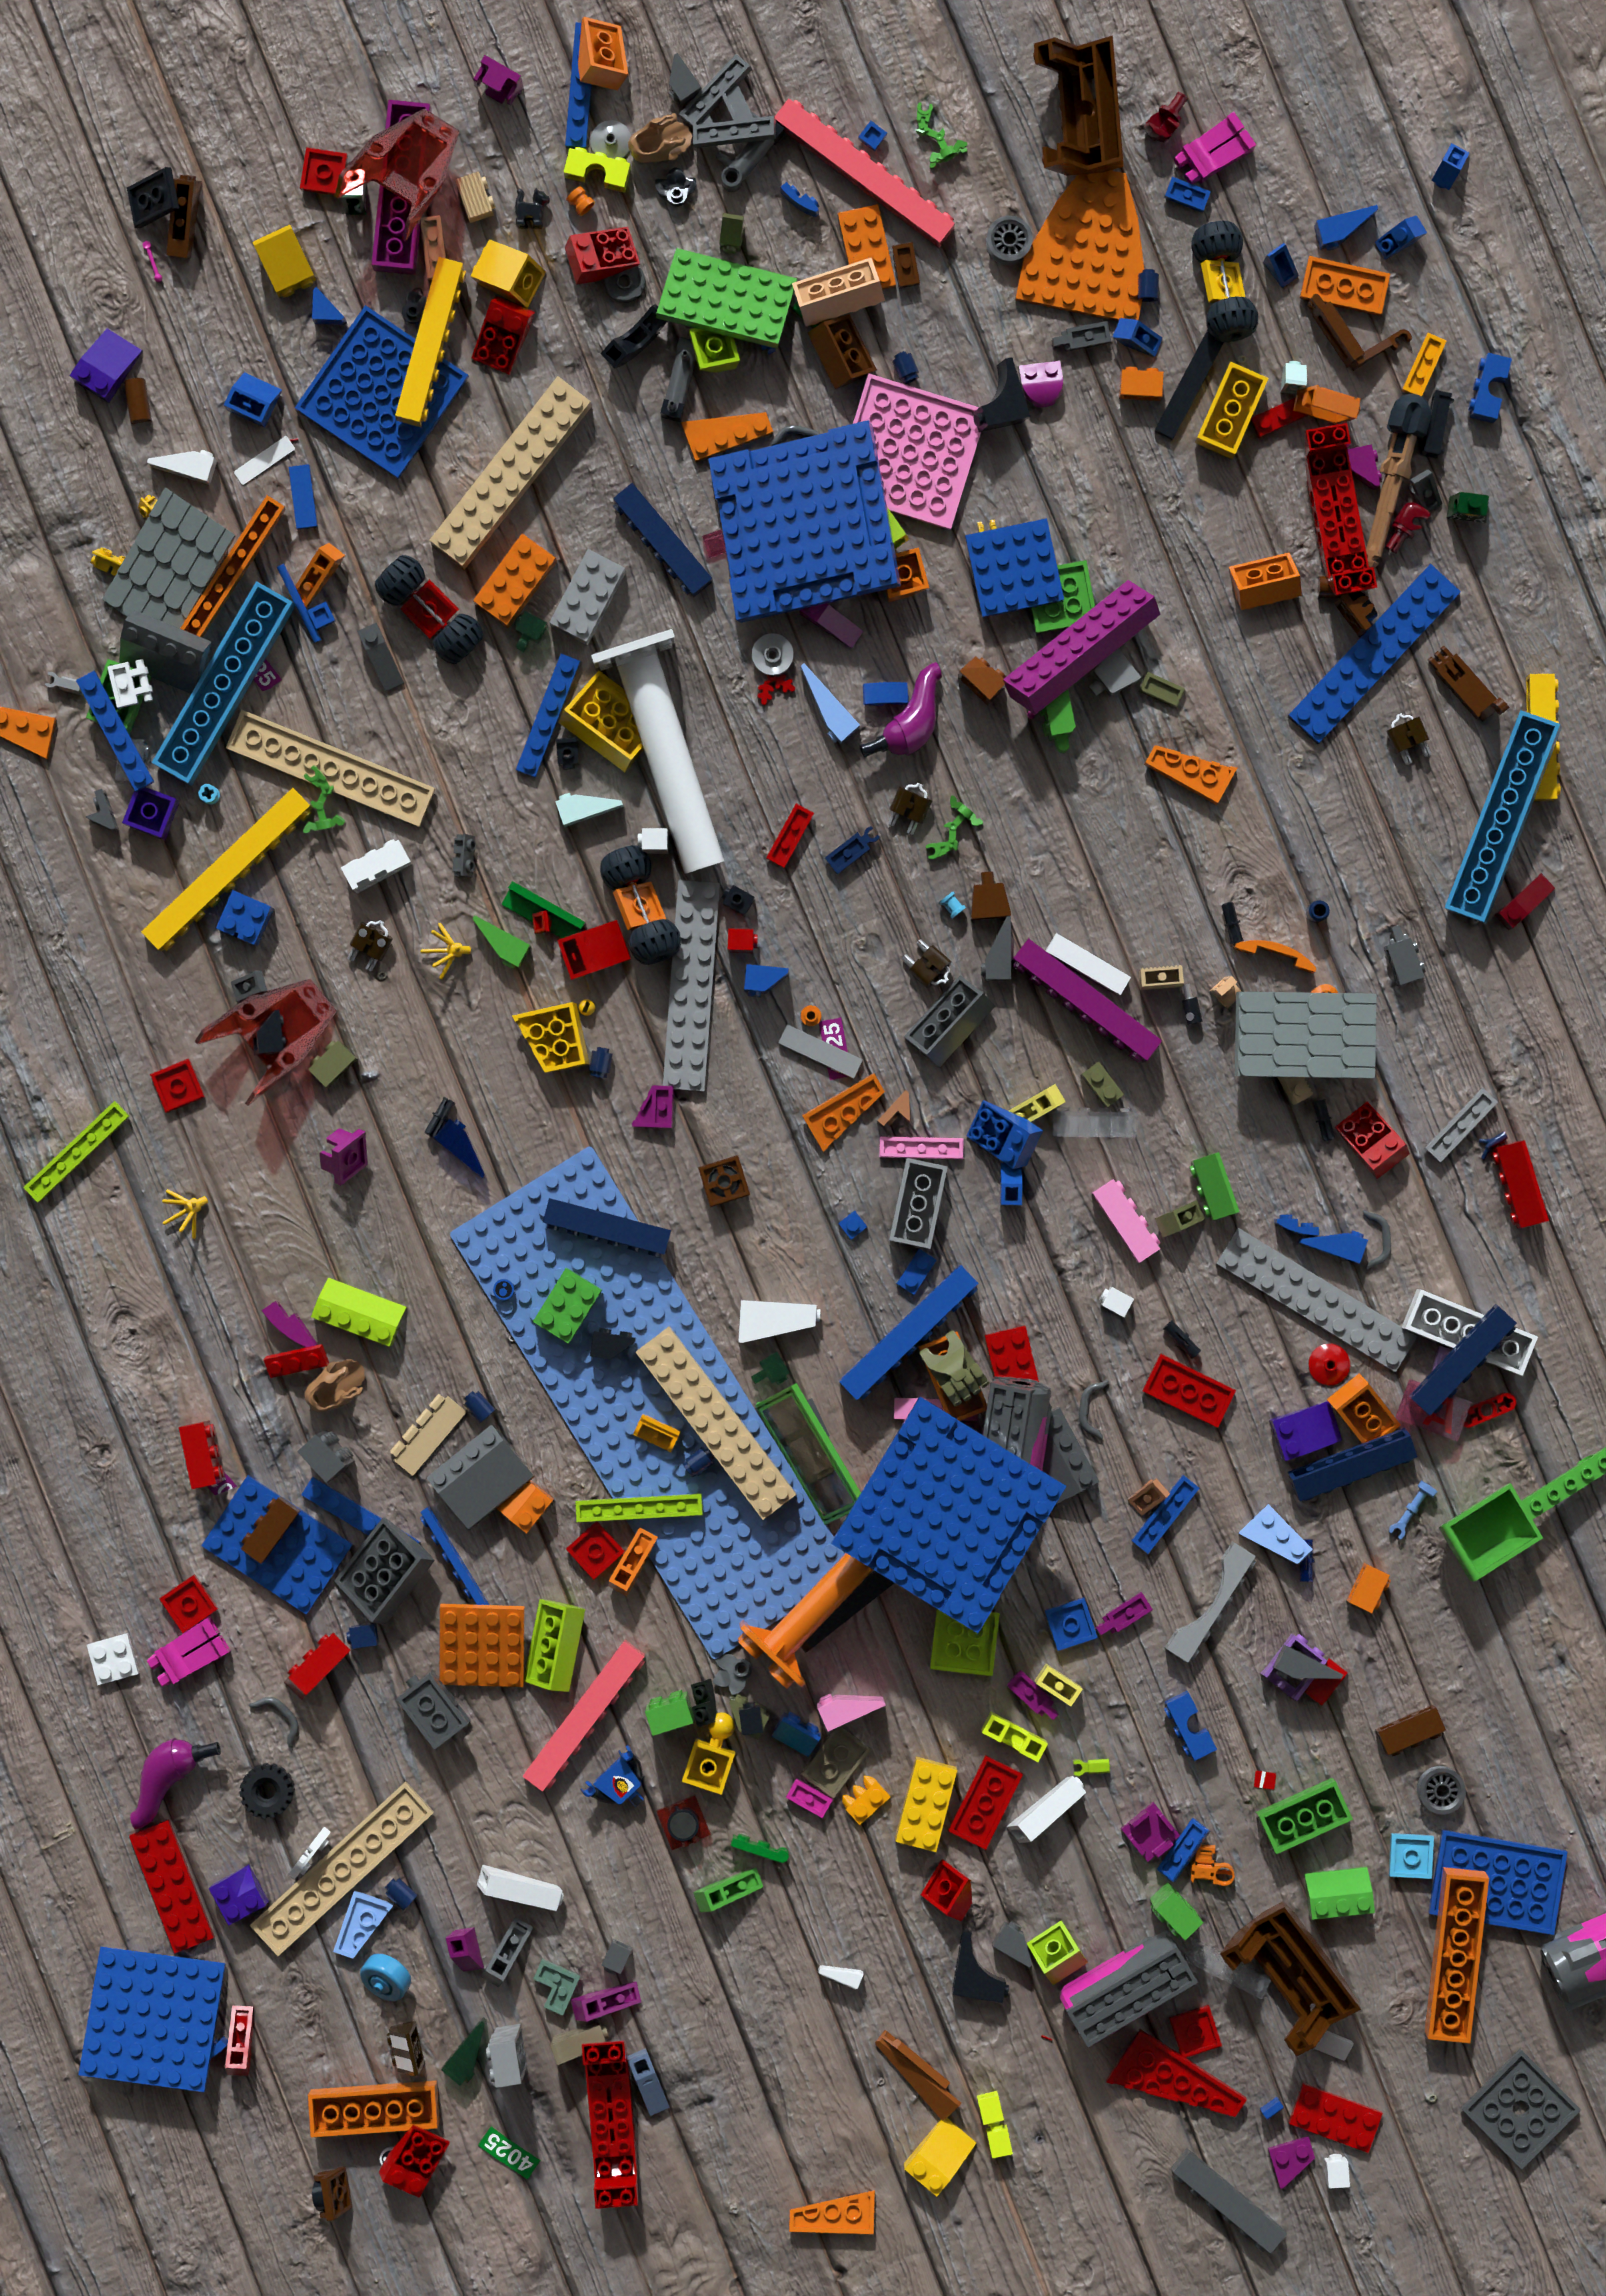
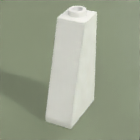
M741 1300L739 1343L814 1327L816 1322H820V1309H816L817 1305Z
M1066 1777L1011 1822L1007 1828L1019 1843L1032 1842L1086 1793L1083 1789V1783L1077 1777Z
M482 1865L477 1886L484 1895L557 1911L558 1905L562 1904L564 1896L562 1890L557 1885Z

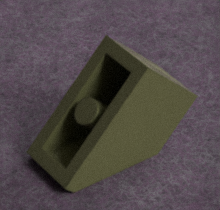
M723 213L719 242L720 249H723L726 253L740 252L744 233V216Z
M1196 1200L1155 1218L1162 1237H1166L1205 1220V1217Z

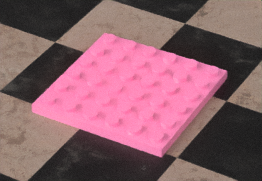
M868 373L853 424L869 420L873 425L888 509L892 513L951 530L981 434L973 420V412L979 407Z

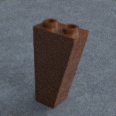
M180 175L179 178H173L179 209L170 213L166 255L191 258L202 181L196 180V176Z

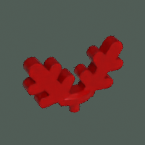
M766 674L768 680L758 686V690H763V692L759 693L757 697L761 698L762 705H766L767 699H772L768 691H774L770 683L776 682V689H779L780 685L783 686V692L786 693L787 689L791 692L795 690V687L791 685L793 681L792 679L784 681L786 678L785 674L779 677H771V675Z

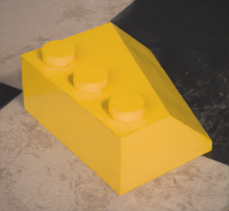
M570 1002L512 1015L545 1073L590 1065L577 1003Z

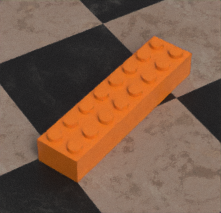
M1443 1867L1425 2022V2033L1428 2039L1470 2043L1489 1885V1877L1485 1871Z

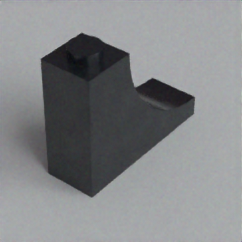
M1012 357L1006 358L996 365L998 370V387L991 402L973 412V420L979 432L1021 424L1031 417Z
M962 1928L952 1994L1003 2003V1998L1008 1997L1009 1985H1006L1005 1978L998 1977L981 1966L972 1951L971 1930Z

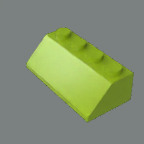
M328 1278L317 1299L311 1317L390 1347L393 1345L407 1307Z
M539 1599L524 1682L550 1691L569 1692L585 1609L570 1604Z

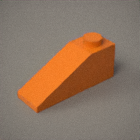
M330 543L317 550L295 585L306 608L335 573L345 557L341 551Z
M639 1527L608 1581L610 1588L626 1597L628 1596L658 1539L657 1536Z

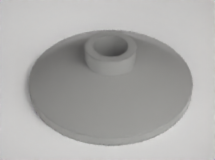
M604 121L598 124L591 134V148L594 154L600 152L606 154L608 158H624L630 151L628 141L631 134L628 128L618 121ZM613 136L615 139L613 142H609L607 138Z
M775 633L766 634L755 642L752 649V660L756 668L762 673L778 675L790 667L793 661V648L784 636ZM775 652L777 657L770 659L769 653Z

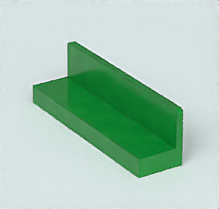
M513 881L509 885V891L502 902L503 906L533 922V913L547 911L552 920L549 932L560 938L582 932L586 925L583 920Z

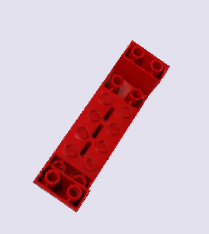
M1347 423L1305 431V465L1321 563L1323 564L1329 586L1335 595L1378 588L1374 567L1369 568L1347 449L1351 444Z
M625 2041L582 2044L583 2065H585L595 2176V2209L638 2206L636 2140Z

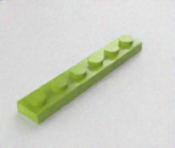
M114 1101L23 1188L39 1203L120 1127L130 1115Z
M702 1493L575 1501L576 1522L703 1515Z

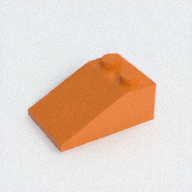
M588 17L582 18L578 58L580 82L619 90L628 76L621 26Z
M1360 1373L1327 1399L1362 1444L1392 1433L1401 1426Z
M530 1480L497 1507V1509L527 1534L554 1498Z

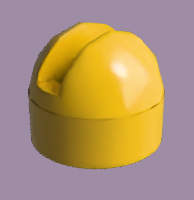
M589 999L582 1000L578 1006L579 1012L584 1016L592 1015L595 1011L594 1002ZM586 1002H589L590 1005L587 1012H583Z

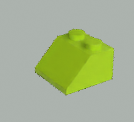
M697 328L689 329L700 370L718 373L736 369L740 358L733 337Z
M1062 1920L1026 1943L1052 1985H1055L1088 1963Z

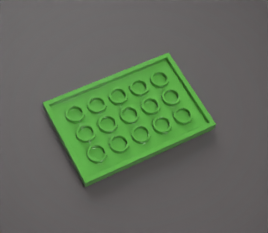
M676 248L656 312V318L778 349L794 294L792 283L797 282V278Z

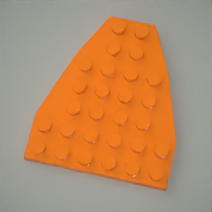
M1110 170L1103 173L1081 174L1075 177L1056 201L1034 239L1030 250L1023 259L1016 301L1119 321L1120 318L1139 320L1142 300H1137L1138 274L1144 270L1138 216L1126 173Z

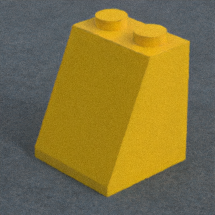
M291 225L252 242L279 298L282 296L283 298L289 297L294 294L295 290L308 288L316 281Z
M489 239L487 245L482 250L477 264L473 268L471 277L479 285L528 309L546 271L530 255Z

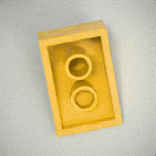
M949 2118L945 2120L940 2119L904 2162V2170L937 2197L975 2146L976 2141Z

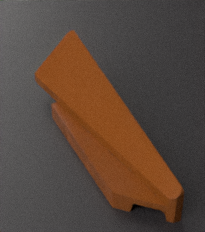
M883 2031L876 2040L875 2045L941 2120H945L961 2105L959 2100L945 2090L950 2082L903 2042L896 2039L888 2031Z

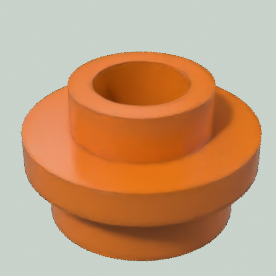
M806 1006L801 1011V1020L807 1026H815L821 1020V1012L816 1006ZM813 1012L815 1018L810 1020L807 1018V1014Z

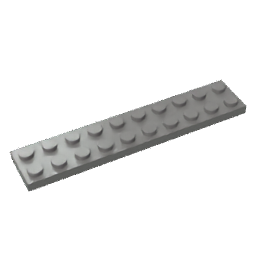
M678 880L675 926L680 932L681 947L672 957L663 1086H674V1089L705 1092L720 883Z
M1240 1228L1236 1229L1216 1262L1217 1265L1393 1372L1397 1371L1417 1338L1416 1335L1403 1329Z

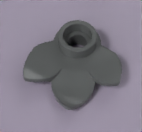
M724 1654L715 1659L721 1670L716 1674L713 1683L720 1687L729 1686L732 1695L740 1693L745 1688L746 1679L752 1674L751 1663L746 1659H737L731 1654ZM741 1666L746 1667L744 1673H739L738 1671Z

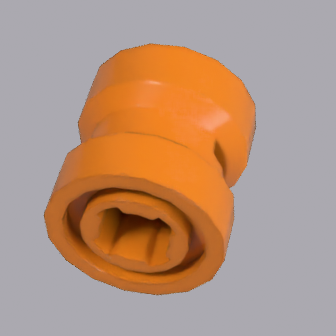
M582 186L574 189L566 198L570 205L576 207V212L579 216L586 214L595 205V201L586 195V191Z

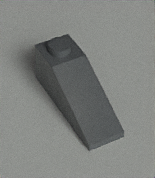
M374 623L357 631L385 692L404 684L378 624Z
M1011 916L1006 917L985 959V963H981V976H985V981L1011 980Z
M1283 1645L1273 1665V1668L1277 1669L1276 1674L1285 1679H1288L1289 1676L1293 1678L1342 1679L1343 1674L1286 1645Z
M515 1917L481 1977L500 1987L533 1927Z

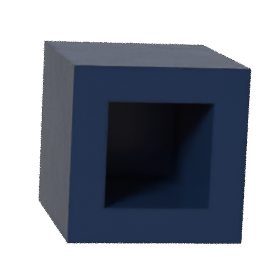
M376 1623L351 1626L349 1632H346L347 1642L351 1644L352 1649L379 1644Z

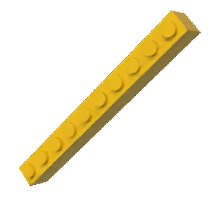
M292 788L141 931L142 934L159 951L169 950L175 944L173 941L179 935H185L190 930L189 925L194 920L198 922L205 915L204 911L209 906L211 908L214 907L221 900L219 897L224 892H230L236 884L234 882L236 880L246 877L251 871L249 868L254 863L259 864L266 857L265 853L270 848L274 850L281 843L280 839L285 834L287 836L296 829V823L307 819L311 815L310 810L313 807Z

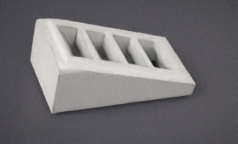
M820 1965L818 1968L820 1975L855 1990L858 1989L863 1977V1971L824 1965Z

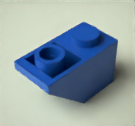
M1416 215L1401 221L1375 241V244L1386 260L1415 243L1427 234V231Z
M1000 1163V1205H1022V1167L1013 1169L1006 1163Z

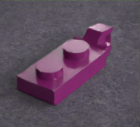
M1139 1592L1106 1613L1102 1617L1104 1622L1095 1628L1100 1635L1109 1630L1113 1634L1116 1631H1121L1153 1609L1143 1593Z
M1021 1669L1006 1684L1040 1716L1046 1713L1054 1720L1059 1715L1052 1707L1054 1701L1051 1700L1052 1698Z

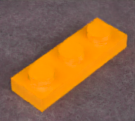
M1431 333L1426 334L1401 391L1407 394L1423 395L1447 342L1446 340Z

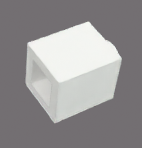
M1110 1287L1109 1290L1105 1289L1099 1300L1102 1301L1101 1306L1121 1317H1125L1134 1299Z
M1341 2154L1329 2155V2158H1324L1325 2177L1328 2188L1350 2187L1349 2167L1346 2157H1342Z

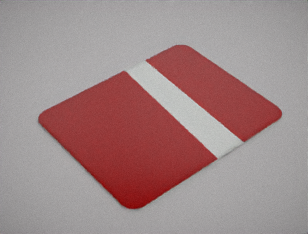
M1255 1772L1254 1787L1275 1789L1276 1773Z

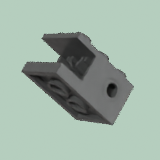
M434 1670L420 1680L416 1675L408 1679L406 1684L409 1688L396 1699L434 1750L471 1721L446 1686L439 1680Z

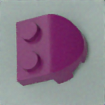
M1060 361L1019 366L1021 387L1025 400L1032 402L1035 407L1052 406L1062 396L1063 375Z

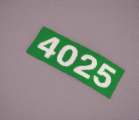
M493 2127L489 2128L478 2144L487 2153L526 2179L530 2177L541 2161Z

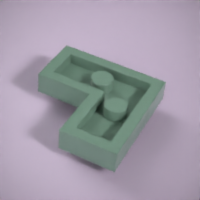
M542 1958L533 1979L552 1987L544 2008L563 2016L581 1975Z

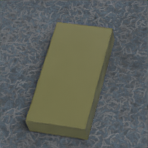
M1147 672L1138 692L1177 709L1185 688Z

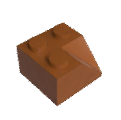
M975 656L959 671L958 678L987 706L1005 688L1003 681L1006 678L1005 674L999 669L995 671L982 657L978 659Z

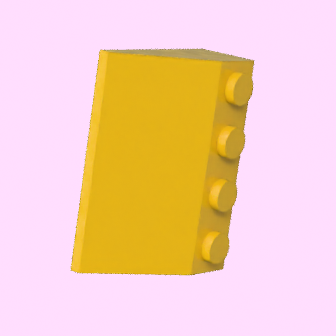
M598 670L564 709L558 723L622 771L626 772L643 751L644 747L625 689Z

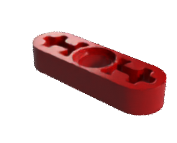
M1500 1393L1460 1410L1457 1414V1421L1463 1427H1473L1513 1410L1516 1406V1399L1510 1393ZM1504 1396L1507 1399H1511V1402L1508 1403L1509 1407H1506L1505 1405H1501L1498 1407V1409L1500 1410L1499 1412H1497V1407L1492 1402L1493 1400H1495L1497 1404L1503 1402ZM1484 1404H1489L1492 1407V1413L1489 1416H1484L1481 1413V1407ZM1474 1408H1476V1412L1481 1418L1478 1420L1477 1416L1470 1418V1423L1462 1421V1418L1465 1417V1412L1469 1415L1475 1413Z

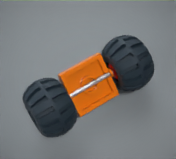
M631 845L607 854L601 861L600 873L604 883L614 890L613 894L627 930L635 929L631 933L629 941L632 955L641 964L650 965L675 955L680 950L681 937L677 927L671 921L666 920L652 882L643 883L651 875L650 857L646 852L642 851L641 847Z

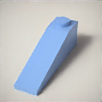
M803 663L801 670L829 731L827 735L833 742L836 743L838 741L842 744L860 728V724Z

